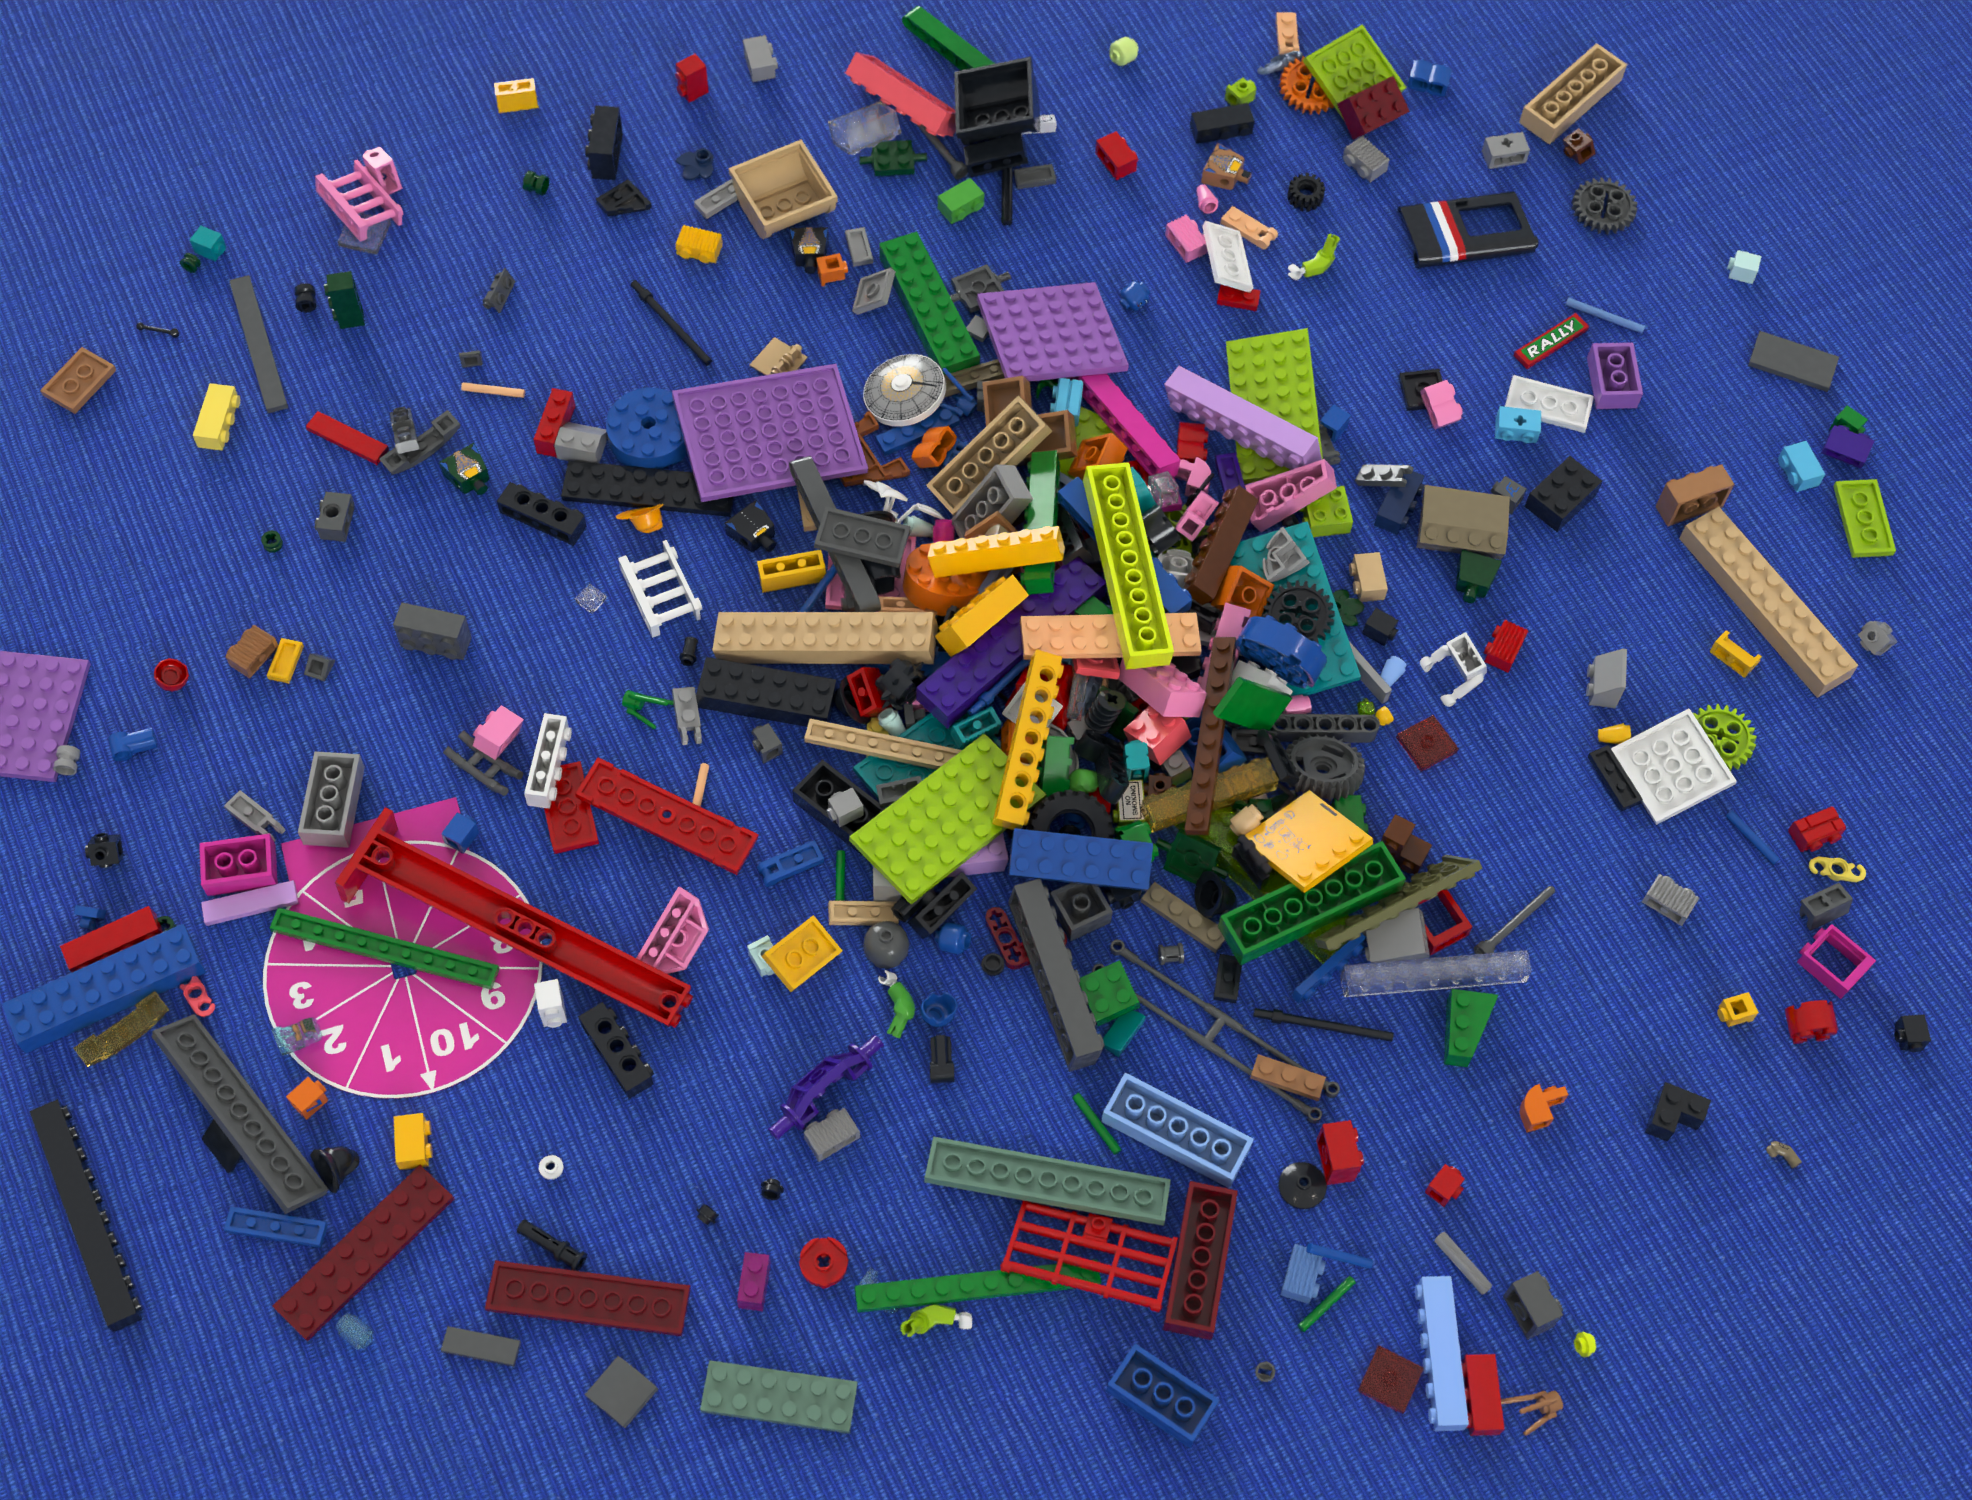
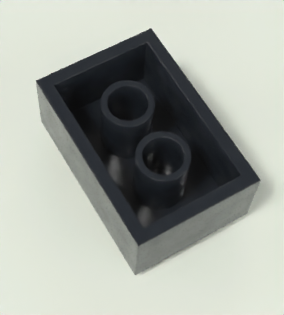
M595 105L594 114L590 116L592 129L588 130L589 145L585 147V156L589 157L587 168L591 170L592 179L616 180L623 138L620 108Z
M1569 456L1529 493L1525 508L1558 532L1597 495L1603 481Z

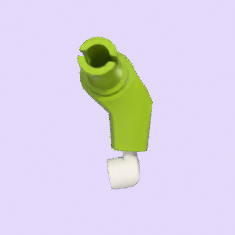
M1328 234L1323 249L1318 250L1315 258L1303 262L1300 269L1295 264L1290 265L1288 269L1291 273H1288V275L1292 279L1298 280L1302 274L1305 277L1323 274L1335 260L1334 251L1340 238L1334 234L1333 236Z
M932 1304L913 1312L910 1318L901 1324V1332L903 1335L907 1334V1337H911L915 1333L924 1334L936 1324L953 1325L954 1320H959L960 1329H971L972 1316L969 1312L957 1314L956 1308Z

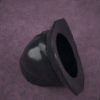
M1205 871L1201 874L1194 891L1195 904L1199 913L1206 918L1223 915L1236 909L1237 901L1234 891L1215 872Z
M344 1146L314 1149L310 1154L319 1176L332 1193L338 1192L340 1184L360 1163L358 1153Z

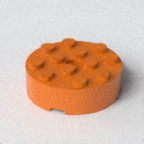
M933 543L922 544L913 550L906 560L903 591L908 600L924 611L926 608L937 611L939 616H946L947 609L952 605L958 607L959 610L967 606L969 601L979 593L978 589L990 571L934 578L928 559L930 545Z

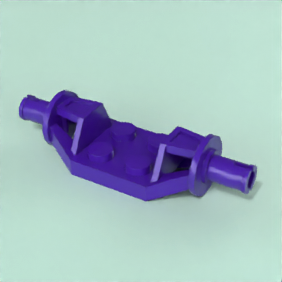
M873 1035L860 1048L853 1043L849 1044V1052L825 1057L790 1090L787 1104L783 1103L780 1106L784 1116L768 1128L772 1136L779 1140L793 1126L803 1131L805 1129L804 1125L819 1113L812 1101L813 1098L817 1099L826 1092L825 1088L831 1082L835 1083L840 1080L843 1075L848 1080L855 1081L865 1070H871L873 1066L869 1058L884 1046L880 1038ZM859 1064L853 1070L851 1069V1066Z

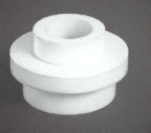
M546 1156L540 1161L539 1172L545 1179H556L563 1172V1163L557 1156ZM550 1163L555 1164L552 1170L547 1169V1165Z

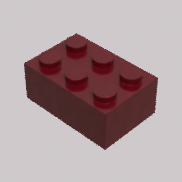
M1394 76L1337 103L1353 140L1410 112Z

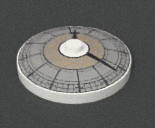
M917 354L897 356L885 361L871 373L864 387V402L868 411L880 423L898 427L912 425L929 417L940 406L946 393V380L939 365L928 357Z

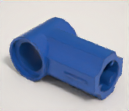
M152 728L130 734L127 732H116L108 738L112 758L115 761L129 760L134 753L157 748L158 745Z

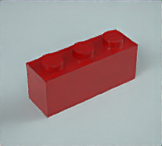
M552 388L534 436L537 454L557 457L554 444L560 427L570 422L575 409L573 392Z
M1495 1354L1465 1355L1461 1360L1469 1423L1466 1428H1469L1470 1436L1500 1435L1504 1431V1420Z

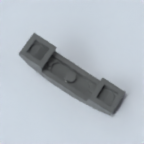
M449 410L431 421L432 427L417 437L420 449L398 454L395 447L379 458L380 462L392 475L421 463L451 439L461 425Z

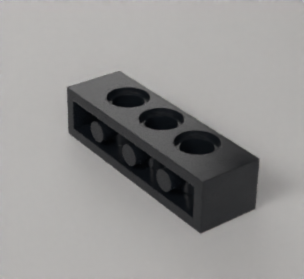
M509 482L497 500L500 513L572 546L575 545L587 527L585 516L579 510L569 509L561 502L549 500L543 494L529 491L521 484L516 485Z
M602 1002L578 1016L585 1033L628 1099L653 1085L651 1076L654 1073L648 1063H642L639 1058L642 1056L641 1052L635 1044L631 1046L627 1040L630 1038L628 1032L623 1025L618 1026L615 1021L618 1018L611 1007L607 1009ZM603 1028H611V1031L607 1034L600 1033ZM616 1046L624 1047L623 1050L618 1053L612 1051L613 1048ZM632 1064L636 1066L632 1071L624 1070L627 1065Z

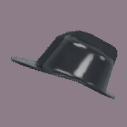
M844 677L841 680L840 687L834 694L836 707L843 715L851 717L857 723H869L871 717H860L847 677Z

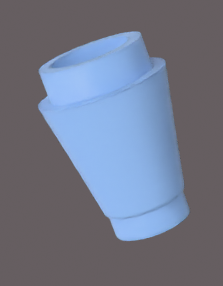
M1391 656L1384 665L1381 673L1382 679L1391 687L1406 671V663L1396 656Z

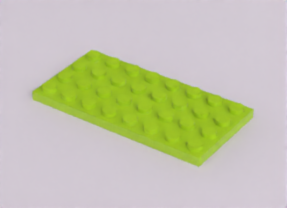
M1308 328L1226 341L1231 393L1318 437L1323 459ZM1236 441L1237 459L1244 484L1254 483L1290 471L1285 466L1280 467L1276 465L1273 460L1267 457L1259 456L1254 450L1242 447Z
M986 734L981 735L849 837V841L910 904H913L1008 829L992 824L1008 756ZM1015 779L1018 786L1024 787V782L1021 779ZM1034 782L1032 791H1035L1032 804H1028L1027 812L1046 798V794ZM1010 800L1012 807L1020 808L1017 801Z

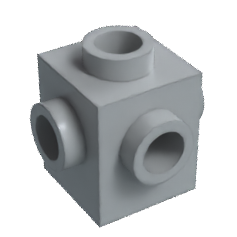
M1869 621L1861 628L1863 631L1858 634L1861 638L1860 644L1867 651H1871L1873 655L1881 656L1898 642L1891 634L1893 630L1886 622Z

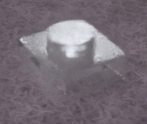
M589 584L575 597L576 603L593 614L607 598L604 593Z

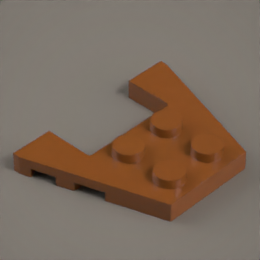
M870 411L866 412L859 422H855V427L868 466V473L839 478L845 487L863 484L864 480L877 482L910 476V470L901 457L882 466L862 438L879 429V424Z

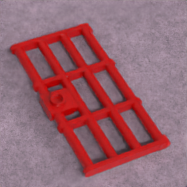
M1023 1200L1006 1255L1000 1268L1001 1271L1006 1273L1011 1271L1052 1282L1051 1284L1065 1285L1103 1295V1298L1106 1299L1110 1297L1149 1307L1152 1311L1160 1312L1178 1237L1170 1238L1131 1228L1127 1224L1112 1223V1218L1089 1213V1216H1084L1076 1211L1068 1212ZM1029 1211L1068 1221L1067 1232L1023 1221L1025 1212ZM1075 1223L1085 1226L1083 1236L1072 1234ZM1019 1231L1063 1241L1061 1252L1016 1241ZM1110 1232L1120 1235L1118 1245L1107 1243ZM1125 1237L1169 1247L1168 1258L1123 1247ZM1070 1243L1115 1255L1113 1263L1108 1265L1066 1254L1068 1245ZM1013 1250L1057 1261L1055 1272L1010 1261ZM1120 1256L1165 1268L1163 1278L1117 1267ZM1063 1263L1109 1275L1106 1286L1060 1274ZM1114 1277L1160 1288L1157 1299L1112 1288Z

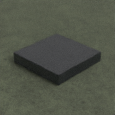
M1440 369L1399 373L1398 379L1407 411L1427 409L1420 391L1425 387L1443 381Z

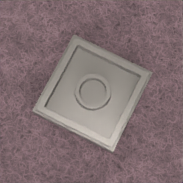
M888 268L860 278L852 310L856 315L887 305L895 271L892 268Z

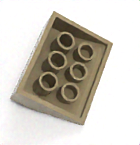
M1425 485L1416 548L1458 554L1465 550L1501 560L1506 554L1510 497Z

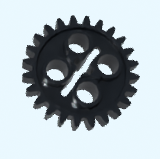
M1296 580L1293 587L1290 582H1287L1286 589L1280 585V593L1272 591L1274 599L1267 598V604L1270 606L1263 607L1264 612H1266L1263 614L1264 618L1266 615L1274 617L1279 623L1284 620L1290 621L1297 628V632L1318 644V638L1326 639L1324 632L1331 633L1329 626L1334 625L1332 617H1335V611L1331 610L1333 603H1327L1330 600V596H1323V588L1316 591V584L1309 588L1308 581H1305L1303 586H1300L1299 581ZM1289 600L1296 602L1294 606L1285 605ZM1316 605L1318 608L1310 611L1307 609V606ZM1298 613H1301V614H1302V615H1300L1299 618H1296V617H1295V616L1298 615ZM1304 625H1311L1313 627L1309 631L1302 629Z

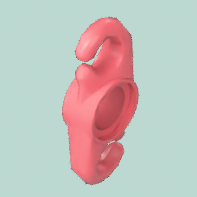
M193 976L188 984H180L179 988L183 990L187 1002L197 1016L206 1017L214 1012L215 1004L211 1003L212 999L208 997L207 991L198 976ZM199 989L202 991L201 995L197 998L189 997L193 990ZM204 1003L210 1004L209 1009L206 1011L200 1010Z

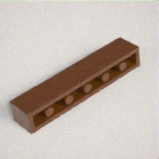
M1240 485L1232 490L1228 489L1222 496V505L1216 510L1214 514L1216 518L1207 529L1208 535L1206 539L1200 544V553L1193 560V568L1184 579L1185 585L1183 588L1191 594L1193 600L1202 606L1215 598L1258 503V499Z

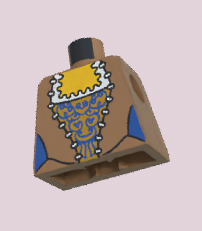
M1217 143L1203 169L1201 183L1232 190L1237 180L1248 184L1252 173L1243 170L1245 159L1242 156Z

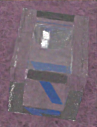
M1168 471L1148 477V489L1160 508L1178 503L1179 486Z

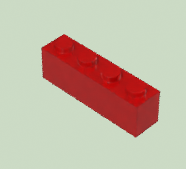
M147 906L61 945L60 948L68 969L74 972L163 933V930L158 922L156 913L150 906Z

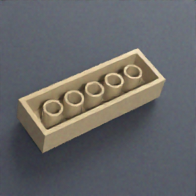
M1596 43L1523 108L1519 123L1550 145L1622 81L1627 64Z
M1017 396L926 486L951 514L955 515L995 464L1015 465L1016 467L1052 430L1020 396Z

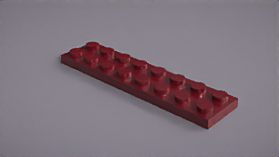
M419 1165L272 1307L308 1342L454 1200V1197Z
M495 1260L485 1310L488 1312L682 1337L691 1287L690 1285Z

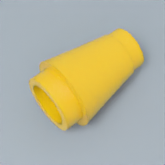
M1624 723L1598 729V742L1621 744L1631 738L1630 725H1624Z

